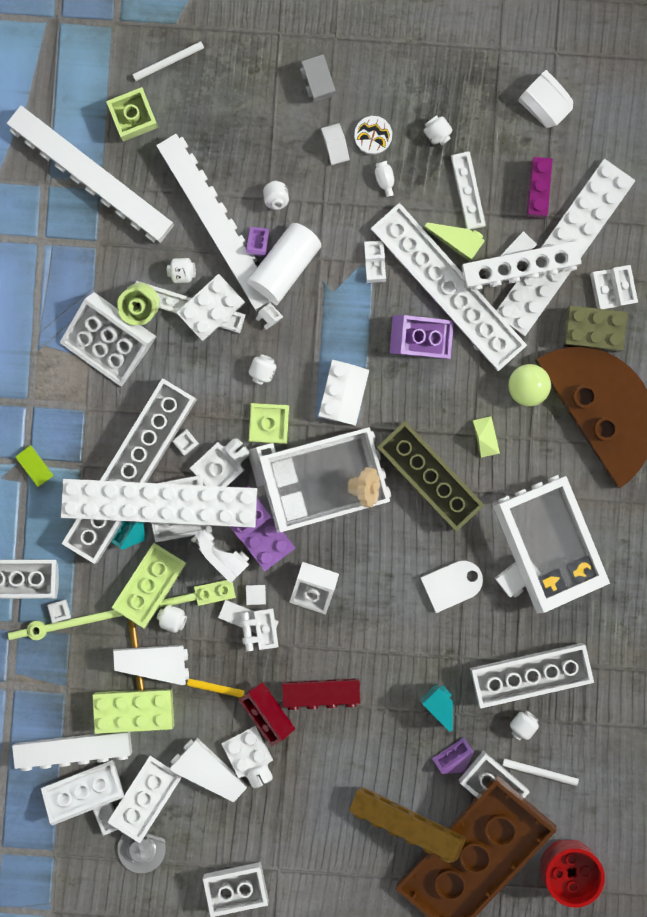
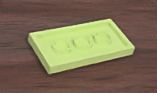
M153 543L112 608L145 629L187 563Z

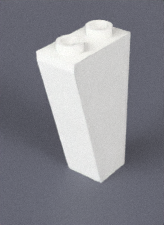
M183 644L113 649L115 671L179 685H186L185 680H189V671L184 665V661L188 660L187 649L183 648Z
M198 738L195 741L190 740L184 746L185 752L181 756L177 754L171 760L173 765L170 767V770L232 802L247 789L248 784L241 778H238L237 774Z

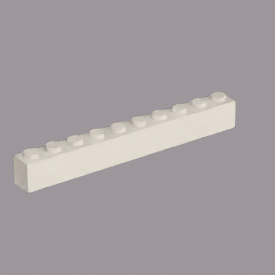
M20 106L7 122L11 128L9 131L18 138L20 135L25 138V144L32 149L35 147L41 151L39 154L47 161L52 159L56 162L54 166L64 173L65 170L71 174L70 178L77 184L83 183L86 186L85 190L93 196L95 194L100 196V201L108 208L113 206L118 216L122 219L127 217L131 220L130 225L138 231L140 229L144 230L147 233L145 236L152 242L157 240L161 243L173 228L174 224L172 221L23 106Z
M174 134L159 143L157 147L256 312L272 303L247 283V280L257 269L255 265L257 259L254 255L246 253L244 246L247 243L242 235L238 236L235 232L237 226L232 218L228 220L225 213H227V210L222 202H217L215 197L218 195L213 186L208 187L205 181L208 178L203 170L199 171L196 164L198 162L193 153L189 155L185 149L188 145L184 138H179L177 134Z

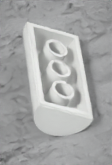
M291 223L247 280V283L277 306L321 248L320 240L305 226Z
M0 560V599L57 598L59 587L57 560Z

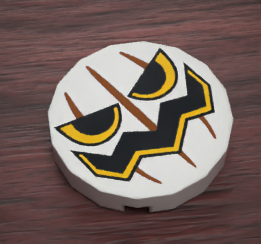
M369 116L358 123L355 128L354 139L361 151L366 154L376 155L389 147L392 141V130L385 119L379 116Z

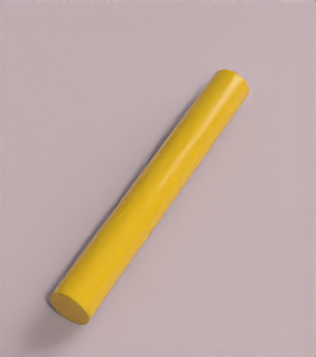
M189 679L187 682V686L236 697H242L245 690Z

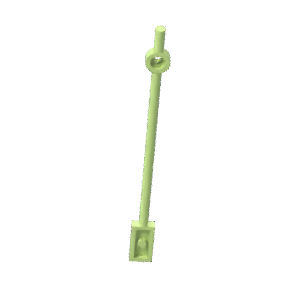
M228 580L195 586V593L164 599L159 608L197 600L198 606L236 598L233 581L230 583ZM116 610L51 624H45L37 620L31 622L27 629L9 632L8 637L9 640L29 636L33 640H40L50 631L124 615ZM35 627L39 628V634L34 633L33 629Z

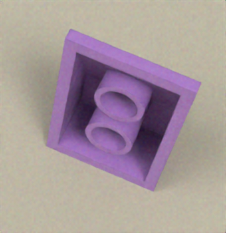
M393 315L390 354L451 359L454 321Z

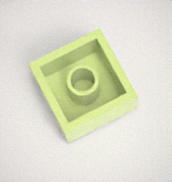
M142 87L106 101L123 142L158 128Z

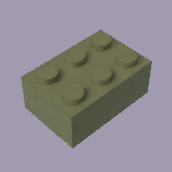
M570 305L566 312L563 346L587 347L613 352L623 351L628 312Z

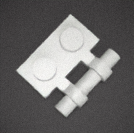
M273 608L254 611L255 619H249L248 612L241 613L242 621H240V625L243 627L244 638L242 639L246 651H253V643L258 642L259 650L279 647ZM256 625L257 636H252L250 626Z

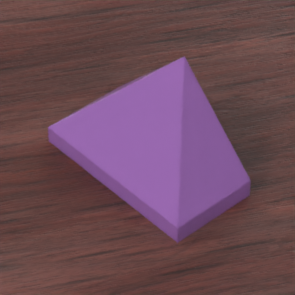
M250 227L246 253L263 258L267 256L269 229Z
M463 737L432 759L442 774L465 772L474 752Z

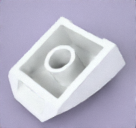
M547 70L530 85L518 100L546 128L558 125L573 109L572 98Z

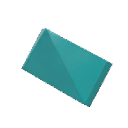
M123 521L111 542L124 550L146 540L143 522Z

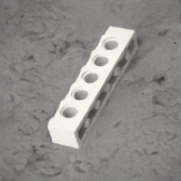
M577 241L465 263L461 267L466 289L471 288V291L483 289V285L490 284V287L502 285L501 282L509 280V283L521 281L520 278L528 277V280L539 278V274L542 273L550 276L558 274V270L565 269L566 272L574 271L582 263ZM555 255H561L564 258V263L558 264L555 261ZM536 259H543L545 267L539 268L536 265ZM517 263H524L526 265V271H519L517 269ZM498 267H506L507 275H500ZM486 270L489 278L481 279L479 271Z

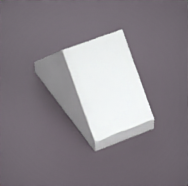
M340 123L321 128L331 165L349 161L346 140Z

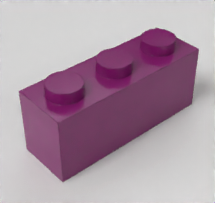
M533 157L531 160L526 218L546 219L548 216L553 158Z

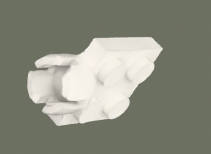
M237 438L232 439L226 446H222L217 442L190 469L196 476L202 475L203 483L206 486L227 487L244 471L241 463L249 456L250 452L246 446L238 452L235 451L243 444Z
M257 726L222 743L238 778L247 777L253 788L263 786L258 775L261 776L264 784L273 779L268 768V764L273 761V758Z

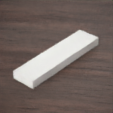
M470 151L451 155L466 229L472 230L485 227L486 224Z

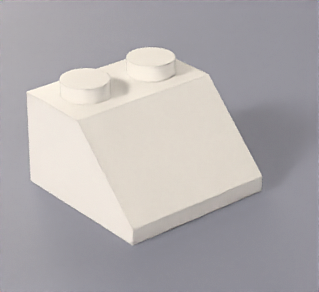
M302 562L289 603L326 614L339 574Z

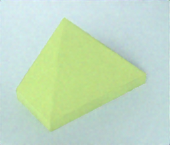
M492 417L472 420L480 457L500 454Z

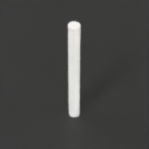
M200 41L134 73L133 77L135 81H138L204 49V46Z
M504 759L502 764L504 767L577 786L579 781L578 778Z

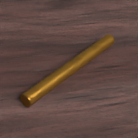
M128 620L131 648H139L136 623ZM135 675L137 690H145L143 677Z

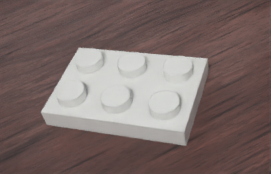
M218 274L187 302L177 314L204 341L235 313L245 301Z

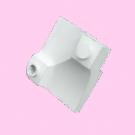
M200 530L191 541L193 543L196 542L200 546L199 550L205 558L231 583L250 564L248 556L243 551L239 553L236 550L234 553L215 547V543L212 541L214 537L207 530L205 532Z

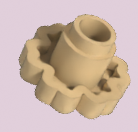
M366 467L364 471H361L359 477L349 480L348 492L353 494V496H358L361 506L372 508L373 504L377 503L380 477L377 475V469Z

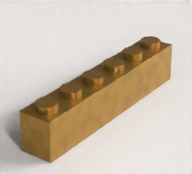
M364 787L356 791L349 809L356 818L366 819L371 822L372 826L388 830L390 835L400 836L408 844L418 845L426 853H434L440 856L441 860L448 863L454 862L459 858L467 838Z

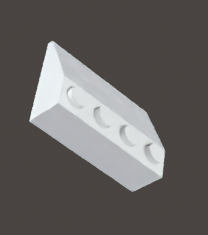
M94 292L84 299L60 343L122 387L142 360L156 336L141 325H130L123 321L119 316V310Z

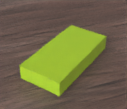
M32 445L15 456L38 487L54 477V474Z

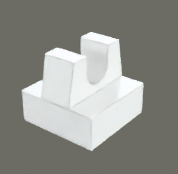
M271 303L263 307L256 317L258 321L264 319L267 322L264 326L266 330L283 318Z

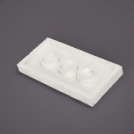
M149 756L107 823L141 843L182 776L172 772L169 767Z
M113 760L41 788L49 822L52 826L124 797Z

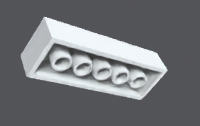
M583 643L470 668L480 709L594 683L586 645Z

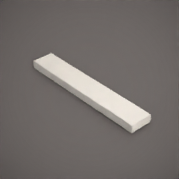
M149 285L157 292L160 298L159 308L177 314L192 299ZM235 312L219 327L240 333L246 315Z

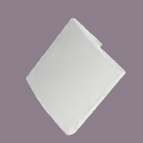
M631 265L590 273L597 309H609L638 303Z

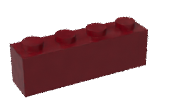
M359 678L282 682L283 707H287L288 710H298L299 706H307V709H318L320 705H326V708H337V705L345 704V707H357V704H361Z

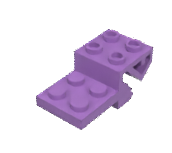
M258 497L256 527L230 526L264 571L296 549L284 532L277 533L272 515Z

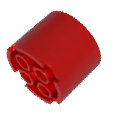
M559 840L551 844L542 855L540 865L541 877L550 894L557 902L567 907L579 908L591 904L599 897L604 887L605 873L602 864L586 844L578 840ZM568 868L573 869L574 872H573V873L568 872L567 869H568Z

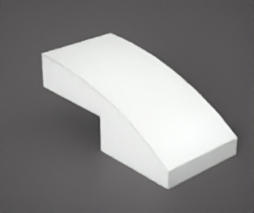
M382 241L364 242L367 283L386 282L384 243Z

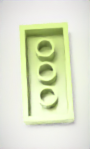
M172 688L105 691L93 694L95 734L168 730L174 727Z

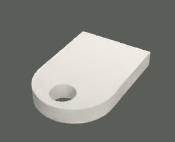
M457 561L420 577L436 613L474 597L480 591L483 583L480 569L469 561ZM473 570L477 573V579L471 582L467 579V573Z

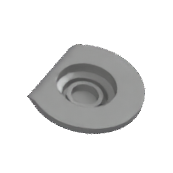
M148 832L141 843L123 833L118 843V856L121 863L135 873H148L156 869L163 861L166 852L165 839Z

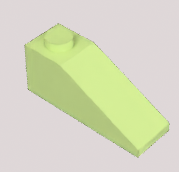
M426 223L424 226L426 231L469 262L485 241L482 239L483 235L476 230L472 232L470 229Z

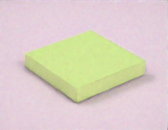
M251 403L249 442L287 444L289 405Z

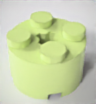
M141 282L133 284L118 298L119 316L130 325H144L157 313L160 298L151 286Z

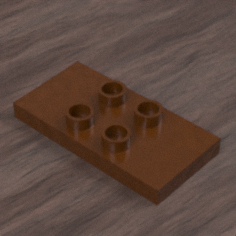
M496 775L448 827V829L467 837L459 858L454 862L448 863L441 860L440 856L434 853L429 854L425 852L398 881L396 890L427 917H476L557 831V825Z

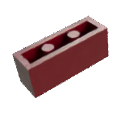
M263 682L251 688L238 699L271 747L283 741L295 730L290 719H288Z

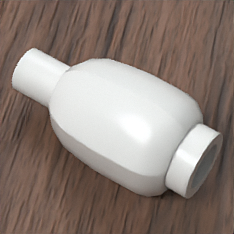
M387 161L377 163L375 168L377 183L380 188L385 190L386 197L392 196V187L394 185L392 168L387 164Z

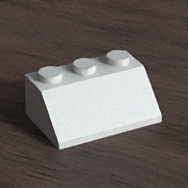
M332 360L319 417L356 426L369 370Z

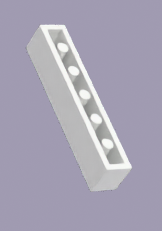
M130 732L88 734L18 742L12 745L15 769L20 768L21 771L32 770V767L40 766V769L51 768L53 764H59V767L71 765L70 762H78L79 765L90 763L89 760L96 759L97 762L109 761V758L116 757V760H125L132 754Z

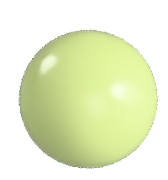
M526 364L514 370L510 376L508 387L510 395L517 403L523 406H536L548 397L551 381L543 368L533 364Z

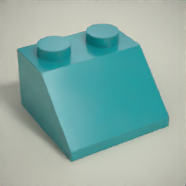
M436 683L420 700L429 712L451 732L453 730V701L450 698L452 694L443 684L439 686Z

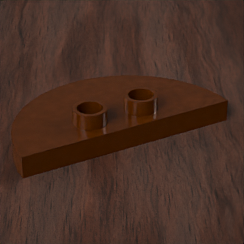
M563 348L535 360L537 365L543 368L549 375L552 388L617 488L623 487L638 473L647 459V389L632 368L622 360L605 351L594 348Z

